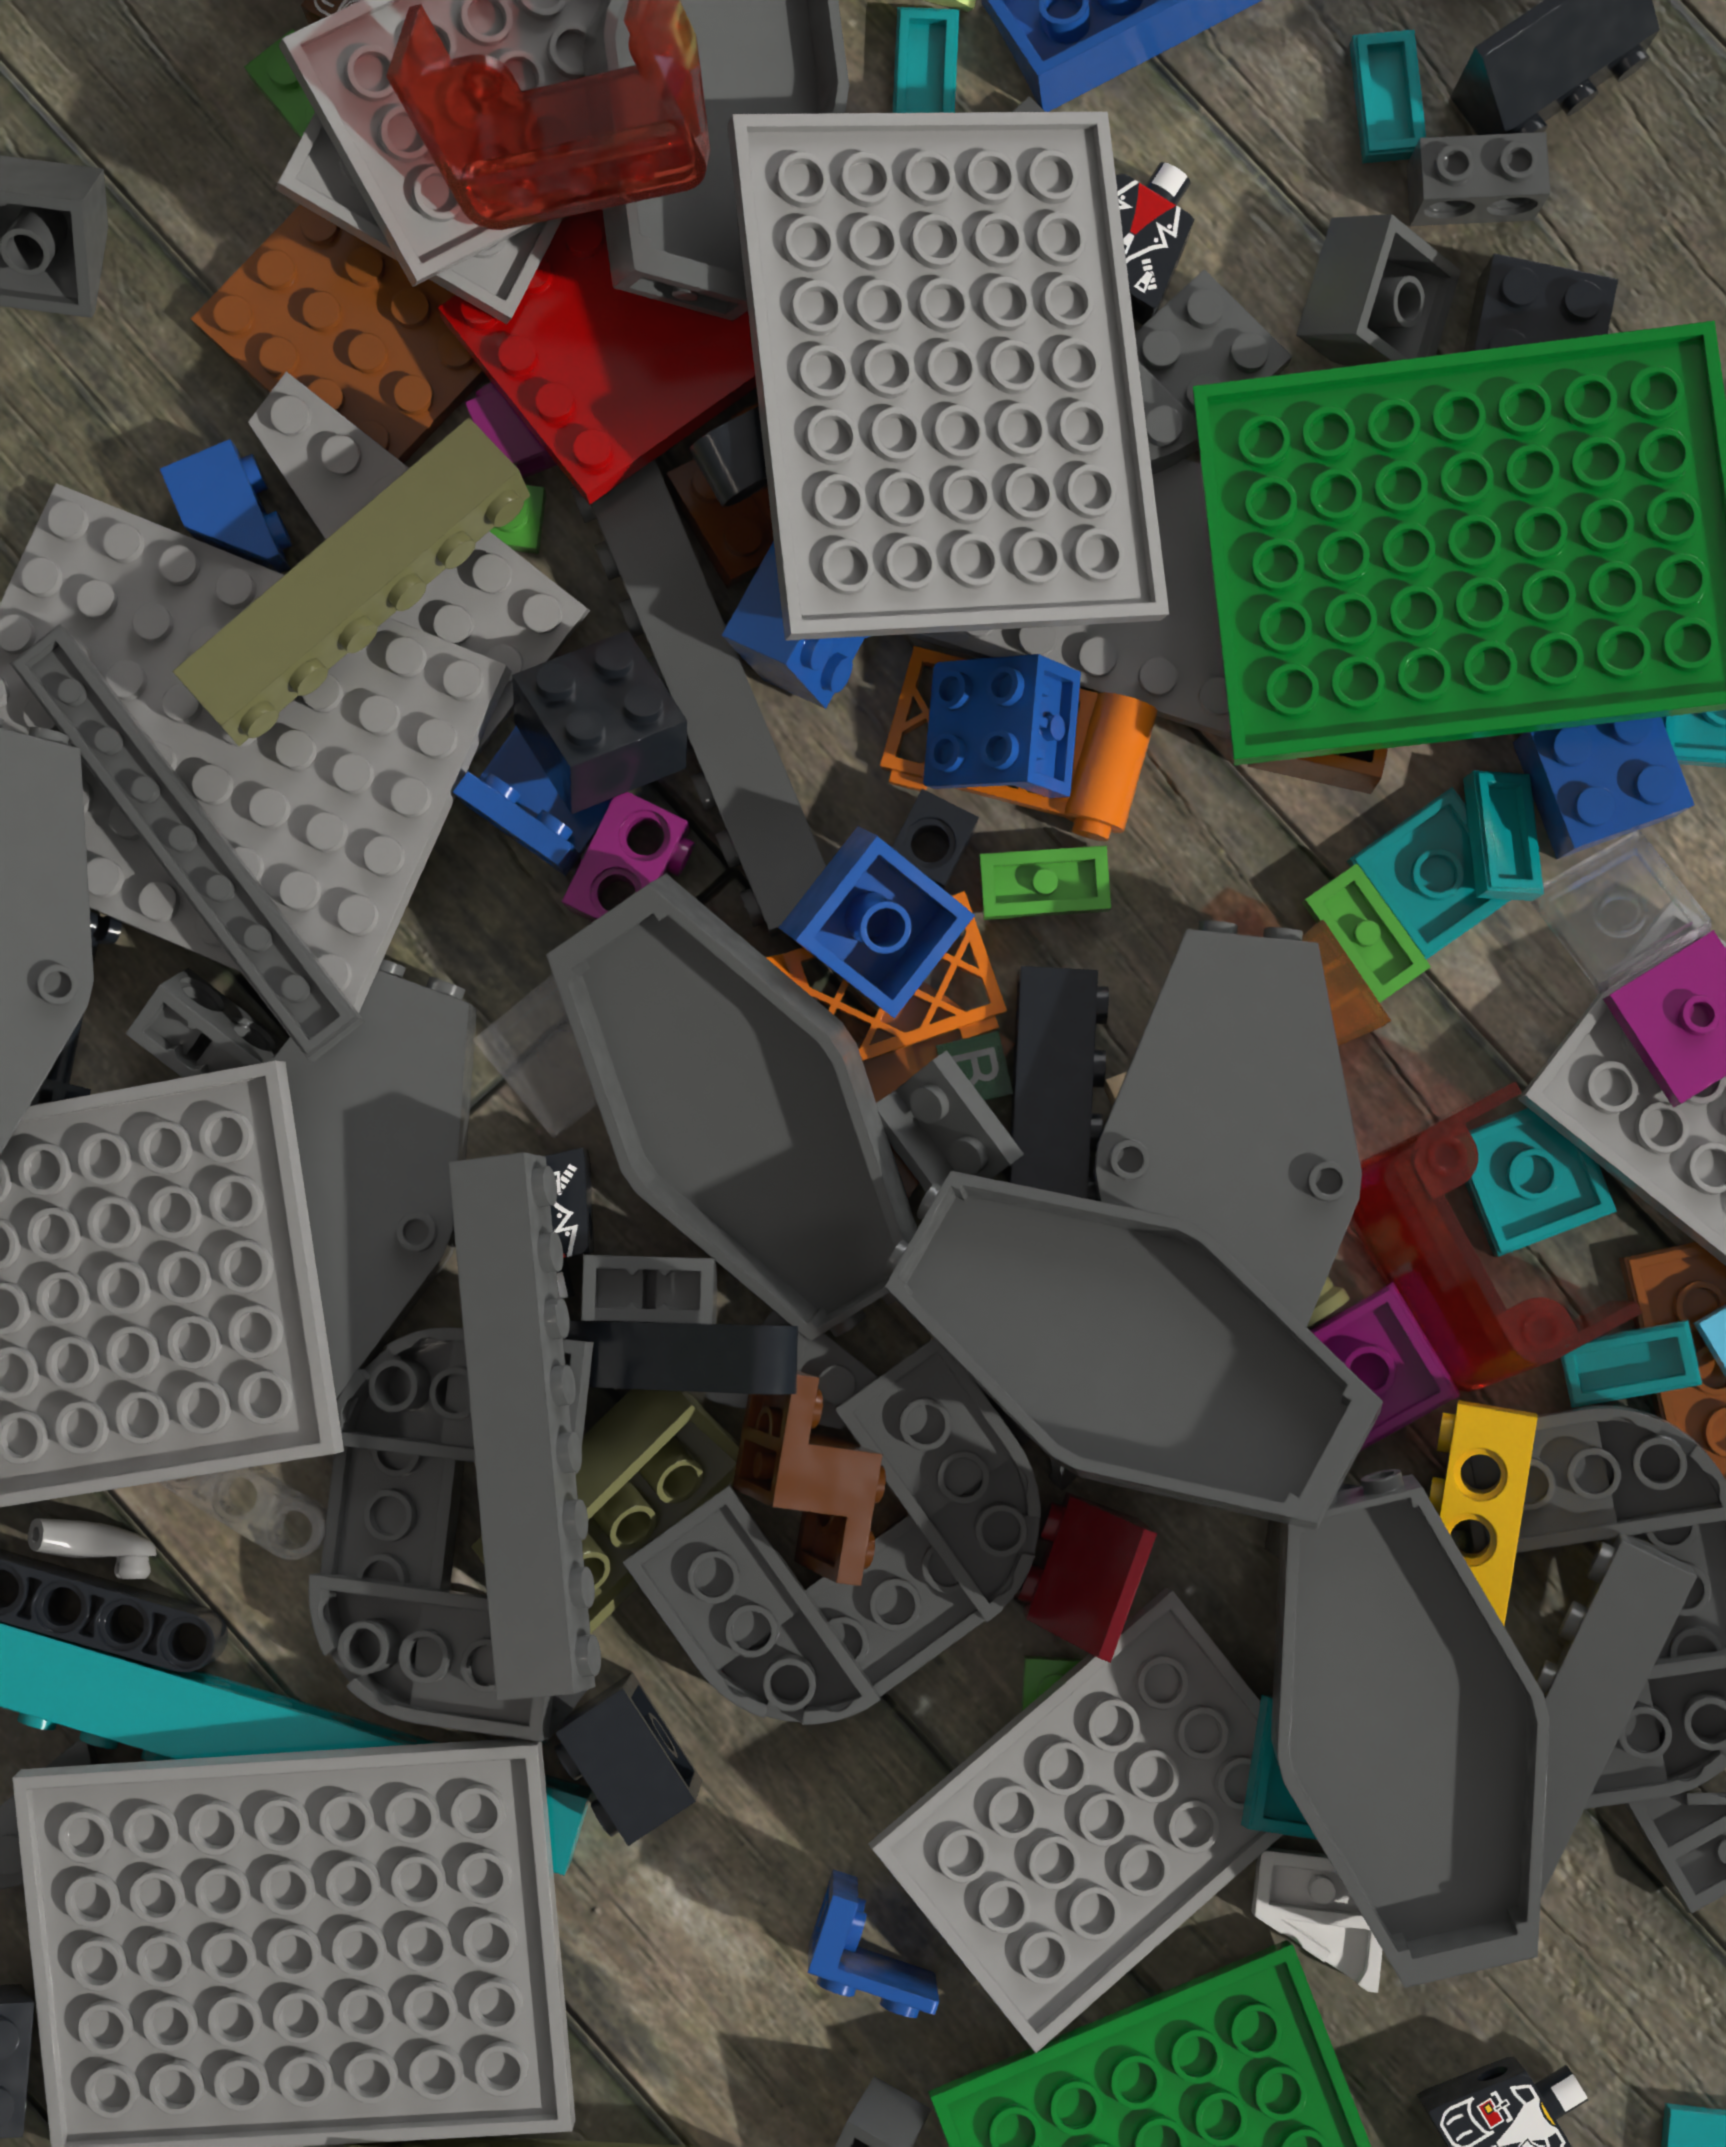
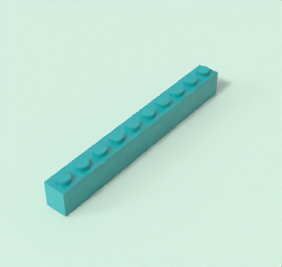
M0 1621V1707L19 1712L17 1721L33 1728L55 1730L57 1724L80 1730L79 1739L93 1746L116 1749L120 1742L143 1749L141 1758L146 1761L440 1743L199 1670L189 1673L177 1672ZM545 1774L553 1872L565 1876L573 1858L592 1789Z

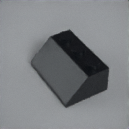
M1544 0L1474 48L1450 98L1477 135L1544 132L1548 127L1545 121L1563 110L1567 116L1573 115L1597 96L1599 91L1596 87L1612 76L1618 82H1621L1639 70L1649 60L1650 57L1646 50L1660 30L1653 1Z

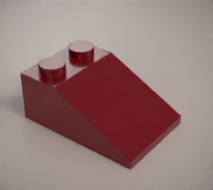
M1066 1492L1062 1505L1051 1502L1039 1533L1040 1539L1048 1541L1040 1566L1032 1563L1029 1573L1018 1590L1017 1599L1026 1602L1023 1610L1026 1620L1091 1655L1111 1663L1157 1533L1139 1518Z

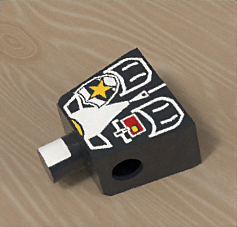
M1514 2056L1503 2058L1425 2089L1417 2094L1418 2099L1447 2147H1572L1556 2120L1588 2101L1585 2092L1567 2065L1534 2084L1527 2071Z

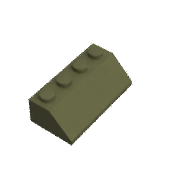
M631 1389L583 1436L582 1464L579 1474H576L578 1499L583 1500L588 1514V1533L586 1538L582 1540L584 1567H588L591 1570L595 1587L594 1602L588 1608L590 1634L639 1587L623 1564V1561L728 1485L733 1487L740 1444L688 1391ZM481 1536L471 1547L484 1564Z

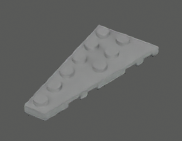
M285 372L248 421L325 539L329 538L409 469L288 372ZM490 531L475 543V548L466 561L456 568H446L427 584L424 595L415 605L404 611L397 610L389 617L504 663L512 671L473 760H476L514 710L512 675L552 660L590 612L588 608Z

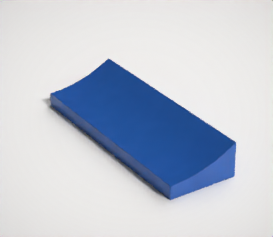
M1262 0L981 1L1017 62L1037 104L1045 112H1050Z

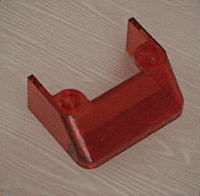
M680 0L628 1L623 21L630 33L628 46L635 65L521 91L509 68L491 56L471 54L451 59L422 4L409 7L386 77L461 210L472 222L491 230H505L694 189L703 181L711 150L698 41Z
M1516 1081L1484 1093L1360 1160L1362 1169L1360 1198L1352 1215L1351 1222L1385 1284L1388 1285L1394 1282L1459 1391H1476L1552 1362L1642 1313L1636 1301H1609L1572 1321L1570 1315L1561 1304L1543 1297L1528 1298L1506 1309L1444 1194L1467 1182L1474 1174L1478 1163V1150L1465 1123L1521 1094L1522 1092Z

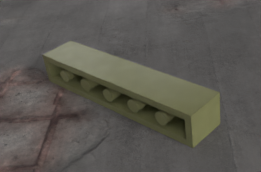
M467 418L172 672L238 746H241L249 738H257L265 734L278 720L279 712L299 695L305 696L315 691L325 681L328 670L347 653H356L365 648L375 637L378 627L397 610L404 611L415 605L424 595L427 584L446 568L453 569L461 565L472 554L477 541L492 528L505 526L520 513L524 501L530 497V493L519 469L470 418Z

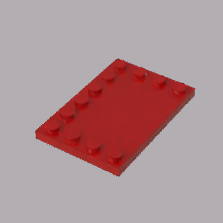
M598 196L560 223L512 319L507 324L457 295L438 307L443 322L589 505L756 388L748 311L736 320L730 321L612 287L601 196Z

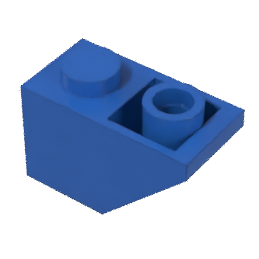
M229 439L160 468L181 521L196 540L278 573L291 569L283 550L291 547L292 542L277 510L269 514L265 510L259 493L267 490L268 485L253 454L243 457Z

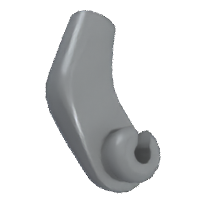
M36 1518L29 1527L28 1544L31 1550L73 1558L116 1557L114 1573L118 1579H146L151 1572L149 1556H156V1547L149 1539L132 1531L104 1523Z

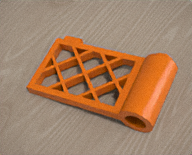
M914 646L880 763L882 770L891 772L890 784L919 792L921 789L927 791L928 787L923 783L925 762L917 763L898 758L904 735L929 722L930 708L928 709L917 690L923 667L925 665L934 668L937 662L967 659ZM1080 689L1078 702L1080 707L1077 714L1070 797L1048 798L1028 792L1017 786L1016 788L987 786L954 789L1064 817L1074 822L1072 827L1073 833L1092 840L1106 842L1109 840L1110 833H1123L1125 830L1158 710L1149 703L1129 696L1107 692L1095 693ZM915 700L922 713L909 720Z
M965 891L952 895L953 898L972 912ZM974 917L964 929L965 936L955 956L945 953L941 958V961L950 964V967L936 996L933 997L919 989L912 995L931 1004L921 1027L906 1033L882 1022L885 1011L879 1008L875 1018L842 1003L841 1000L849 986V983L845 980L842 981L834 998L809 987L801 963L816 957L803 947L784 954L766 957L814 999L829 1005L828 1011L833 1015L839 1010L870 1025L869 1031L859 1049L863 1062L959 1029L963 1041L999 1029L996 1016L1007 1012ZM968 944L977 967L961 960ZM957 968L981 979L990 1004L965 1012L942 1001L943 995ZM937 1008L954 1015L930 1024ZM877 1029L894 1036L870 1045Z

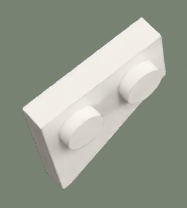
M1268 1847L1257 1857L1251 1910L1254 1916L1279 1933L1285 1934L1299 1943L1303 1949L1321 1961H1326L1356 1981L1366 1991L1378 1993L1383 1950L1327 1855Z

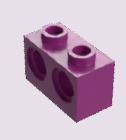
M629 792L614 797L561 902L567 910L594 922L608 912L602 906V894L610 884L618 881L627 882L634 886L637 892L665 874L669 875L672 873L679 877L695 846V842L687 839L691 831L688 821ZM652 825L661 829L664 833V841L660 849L655 853L639 855L630 849V838L639 827Z

